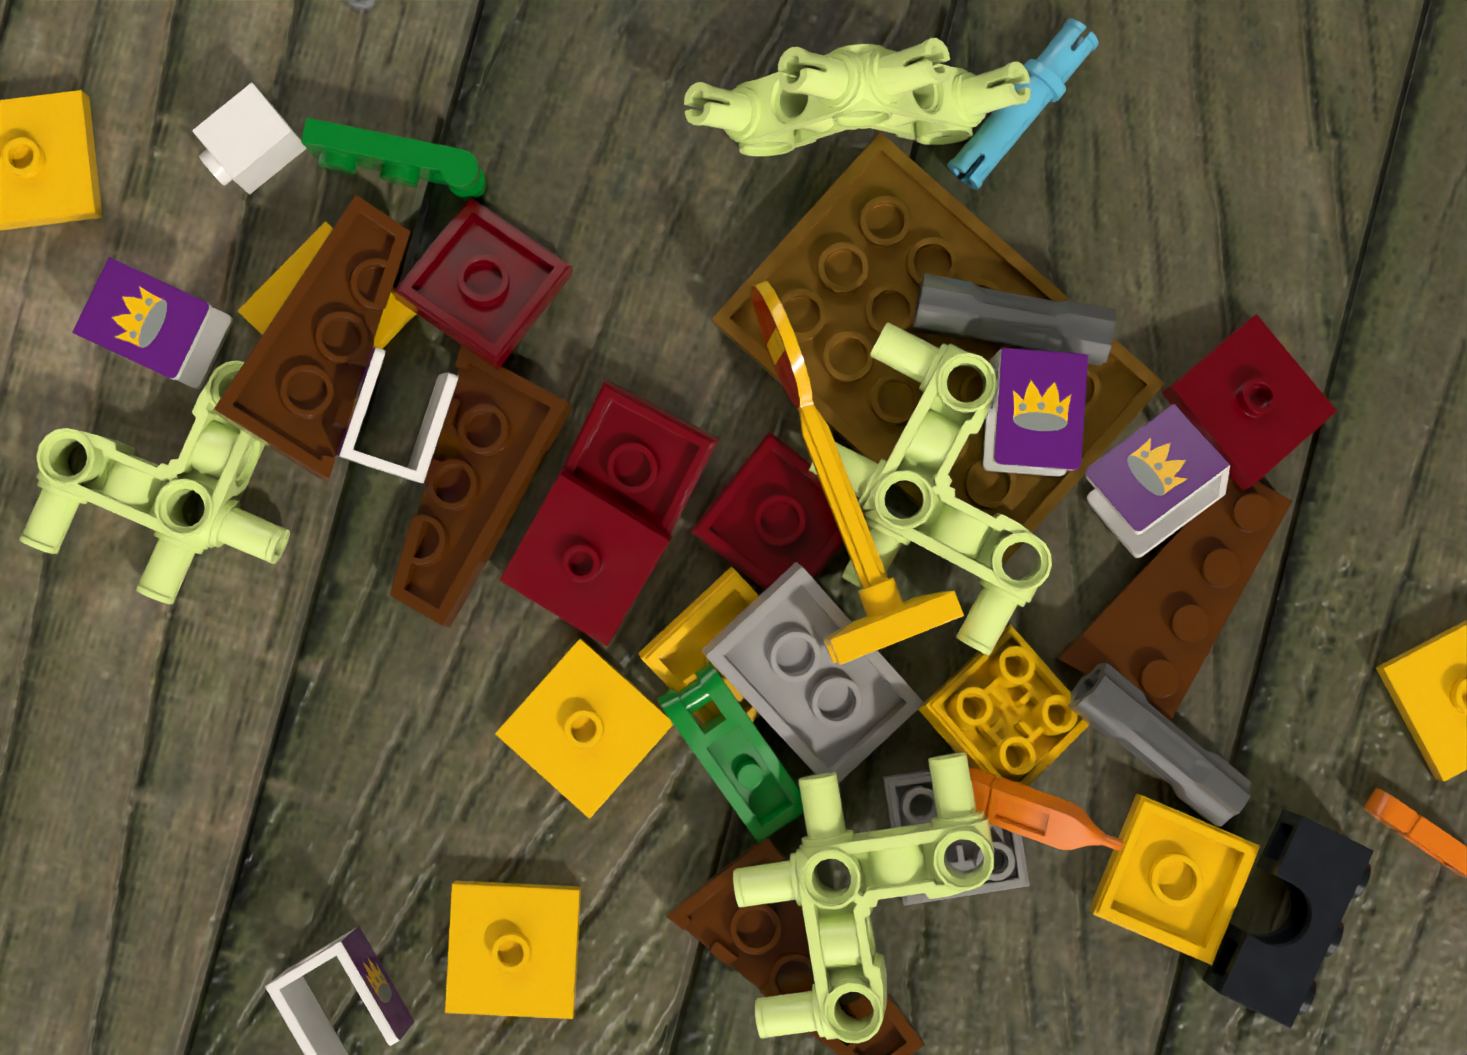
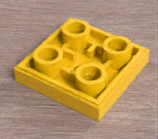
M1011 624L1005 627L990 655L978 651L918 708L956 753L967 754L969 768H977L983 772L996 775V778L1000 779L1003 777L1028 787L1089 726L1085 720L1068 707L1071 701V692Z

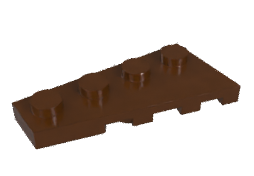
M355 195L212 412L324 482L329 481L336 460L335 456L354 405L353 401L364 368L367 366L383 310L386 308L411 231Z
M462 345L460 346L455 367L458 368V381L440 432L434 457L431 459L424 480L426 485L418 513L411 518L390 592L391 597L438 624L451 628L573 409V406L567 401L502 366L497 370Z
M1229 475L1226 495L1177 530L1155 555H1151L1135 572L1136 575L1113 600L1108 601L1081 634L1073 642H1069L1054 659L1083 675H1087L1099 663H1108L1141 690L1151 706L1171 721L1289 509L1292 500L1260 482L1242 491Z
M770 837L754 844L666 912V917L683 931L689 932L709 948L711 954L729 968L735 969L756 986L765 997L812 991V984H815L802 905L798 906L796 900L739 907L736 901L733 883V871L736 868L787 861ZM848 992L839 997L840 1007L848 1016L864 1018L873 1012L871 1001L859 992ZM888 993L882 1024L878 1032L867 1041L846 1043L838 1038L827 1040L826 1037H820L818 1031L809 1032L837 1055H912L925 1045L921 1036Z

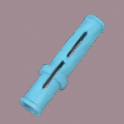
M1072 18L1067 19L1063 28L1036 60L1029 59L1024 64L1030 77V83L1014 88L1015 90L1024 87L1030 88V99L1021 105H1012L993 111L955 158L948 162L947 167L955 177L960 172L966 173L960 180L963 184L973 190H978L985 178L1049 101H1058L1066 92L1064 83L1090 52L1094 51L1099 45L1098 39L1092 31L1085 38H1078L1087 28L1083 23Z

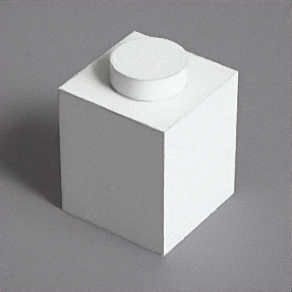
M252 82L192 130L207 148L199 155V158L222 185L225 186L233 180L249 194L254 192L306 149L298 135Z

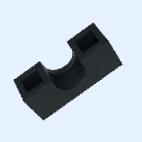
M1283 809L1256 866L1276 875L1285 883L1291 896L1290 914L1280 928L1268 934H1253L1229 923L1213 964L1209 965L1203 981L1219 994L1291 1029L1297 1015H1303L1313 1002L1316 993V981L1314 978L1324 957L1331 956L1341 942L1344 932V924L1341 921L1351 899L1359 897L1369 882L1371 875L1369 861L1374 850L1304 816Z

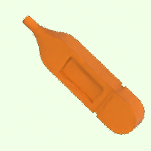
M969 768L976 809L984 812V816L989 819V824L1061 850L1103 845L1120 852L1122 851L1124 840L1105 834L1094 824L1085 810L1079 805L1003 777L1000 779L996 778V775L983 772L980 769Z
M1375 788L1363 806L1367 813L1387 827L1394 829L1396 833L1456 874L1467 879V846L1423 816L1418 815L1416 811L1392 795Z

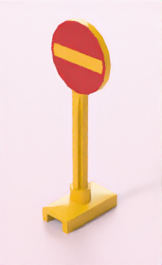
M768 281L752 285L751 295L767 350L788 397L799 411L804 442L862 587L857 593L866 617L853 621L823 638L831 662H837L838 665L844 664L964 616L955 591H941L917 596L903 602L894 577L888 579L829 426L814 406L805 362L786 312L775 290Z

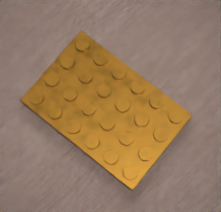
M880 132L712 318V323L782 385L762 336L751 295L752 285L768 281L775 290L795 333L809 376L814 406L829 428L860 455L879 464L881 458L886 461L888 460L924 393L919 390L920 382L870 356L887 322L938 348L943 343L948 346L951 343L969 353L982 356L988 362L1001 348L1031 350L973 338L955 339L912 331L918 290L924 273L972 282L981 288L1055 302L1071 300ZM1113 338L1106 363L1103 362L1101 366L1088 364L1080 468L1074 471L1066 470V473L1062 476L985 471L982 468L984 420L977 434H969L948 474L952 479L950 487L955 489V497L990 516H994L996 513L1003 514L1033 533L1083 477L1086 469L1099 459L1165 383ZM967 366L957 367L949 373L947 388L951 396L957 401L964 403L973 402L982 393L983 380L975 369ZM907 480L894 483L919 508L921 507L922 493L916 484ZM1024 542L1014 543L1005 550L1002 557V567Z

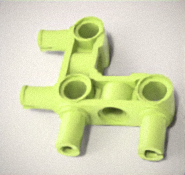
M938 38L927 39L921 44L898 52L874 44L849 45L838 48L826 55L812 53L800 47H791L780 57L778 63L779 72L757 80L744 82L732 91L714 87L704 82L693 84L686 92L684 105L701 108L703 111L690 109L685 111L687 121L693 125H705L724 129L731 139L739 142L740 153L747 156H774L788 153L796 147L816 142V139L844 130H855L858 128H872L896 134V137L917 140L918 143L926 145H945L962 142L973 136L972 127H976L985 118L986 113L1026 103L1030 99L1031 89L1024 87L1015 90L1014 87L1030 83V77L1027 69L1019 62H1011L1004 67L979 75L968 72L963 68L940 64L949 61L950 56L947 47Z
M887 322L870 356L920 382L919 390L924 393L887 461L881 458L879 464L853 450L836 442L835 444L855 495L860 498L858 503L862 506L861 510L864 511L865 521L885 572H887L902 543L909 546L912 541L980 577L978 583L983 587L956 638L974 649L990 655L1017 605L1024 607L1026 602L1030 603L1037 588L1048 578L1052 567L1051 553L1047 545L1020 523L1003 514L996 513L994 516H990L956 498L955 489L950 487L952 479L948 474L969 434H977L987 417L997 387L996 373L991 364L982 356L969 353L951 343L949 346L943 343L938 348ZM967 366L975 369L980 374L983 380V389L977 400L964 403L957 401L951 396L947 388V379L953 369ZM812 463L809 471L817 475L815 467ZM907 480L919 487L922 493V504L916 514L900 518L891 514L886 508L885 495L892 484ZM1014 543H1028L1036 553L1034 569L1030 574L1021 578L1007 576L1002 568L1003 553ZM850 559L841 577L862 588Z
M237 360L225 362L214 370L192 410L196 419L178 459L170 460L169 465L164 463L157 465L135 455L134 447L114 439L83 431L63 428L54 430L46 435L38 447L36 456L39 468L36 476L39 479L37 485L42 490L19 541L38 550L58 554L79 504L93 503L155 530L153 535L159 539L137 585L136 591L166 604H174L195 553L202 554L204 549L218 548L226 544L275 564L286 548L290 531L240 509L241 498L265 444L212 412L244 362ZM82 444L87 454L86 465L81 472L73 475L69 469V455L75 447ZM194 493H198L204 501V514L198 523L190 526L183 518L182 509L187 498Z
M966 753L947 754L928 759L937 817L931 819L930 823L853 834L852 830H846L837 774L835 772L823 773L799 779L808 835L802 838V844L799 846L800 849H797L796 853H791L789 861L736 868L733 871L734 891L739 907L796 900L798 906L802 905L815 984H812V991L756 998L755 1018L760 1038L818 1031L820 1037H826L827 1040L838 1038L846 1043H861L871 1039L878 1032L882 1024L887 1006V973L884 955L876 953L870 917L873 907L877 906L878 900L925 893L929 899L948 897L978 888L989 879L994 868V845L989 819L984 816L983 811L976 809ZM960 839L970 840L981 848L984 857L976 868L968 871L959 870L948 862L945 855L947 847L952 842ZM826 859H837L843 862L851 874V883L841 889H832L825 886L817 874V864ZM848 992H859L871 1001L873 1012L864 1018L848 1016L840 1007L839 997Z

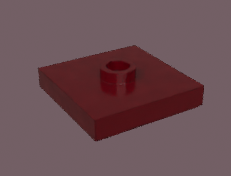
M470 197L393 292L397 301L498 370L572 276V266Z
M1257 314L1241 324L1161 392L1171 405L1175 404L1230 464L1229 475L1242 491L1255 485L1337 412L1335 407Z
M607 380L603 382L560 473L563 471L570 473L672 535L720 438Z
M768 432L691 531L765 590L795 562L801 565L815 580L844 543L819 477L809 471L812 464L771 432Z
M563 471L556 479L499 581L605 646H608L673 536L570 473Z

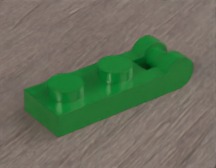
M306 117L301 143L316 159H319L318 165L324 169L347 175H355L357 167L380 171L379 177L382 180L405 187H417L418 179L448 185L452 193L463 201H467L470 197L474 200L479 199L486 190L487 179L483 170L479 167L476 158L464 149Z
M710 661L694 672L697 676L696 680L678 692L671 688L658 697L657 700L757 842L760 843L803 813L801 792ZM713 700L721 712L700 726L692 713Z

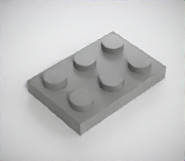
M795 562L701 651L815 774L835 772L839 784L914 714L924 702L878 651L838 665L837 662H831L823 638L852 622L808 572Z

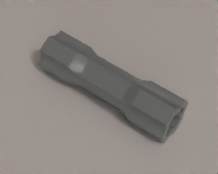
M924 273L918 290L912 331L955 339L973 338L1038 351L1088 354V364L1101 366L1103 362L1106 363L1112 347L1116 325V309L1069 300L1055 302L981 288L972 282Z
M1108 663L1097 664L1092 671L1081 678L1071 692V701L1068 707L1104 737L1114 739L1169 783L1175 795L1211 825L1223 826L1230 818L1239 814L1251 797L1249 794L1251 781L1217 753L1203 749L1151 706L1141 690Z

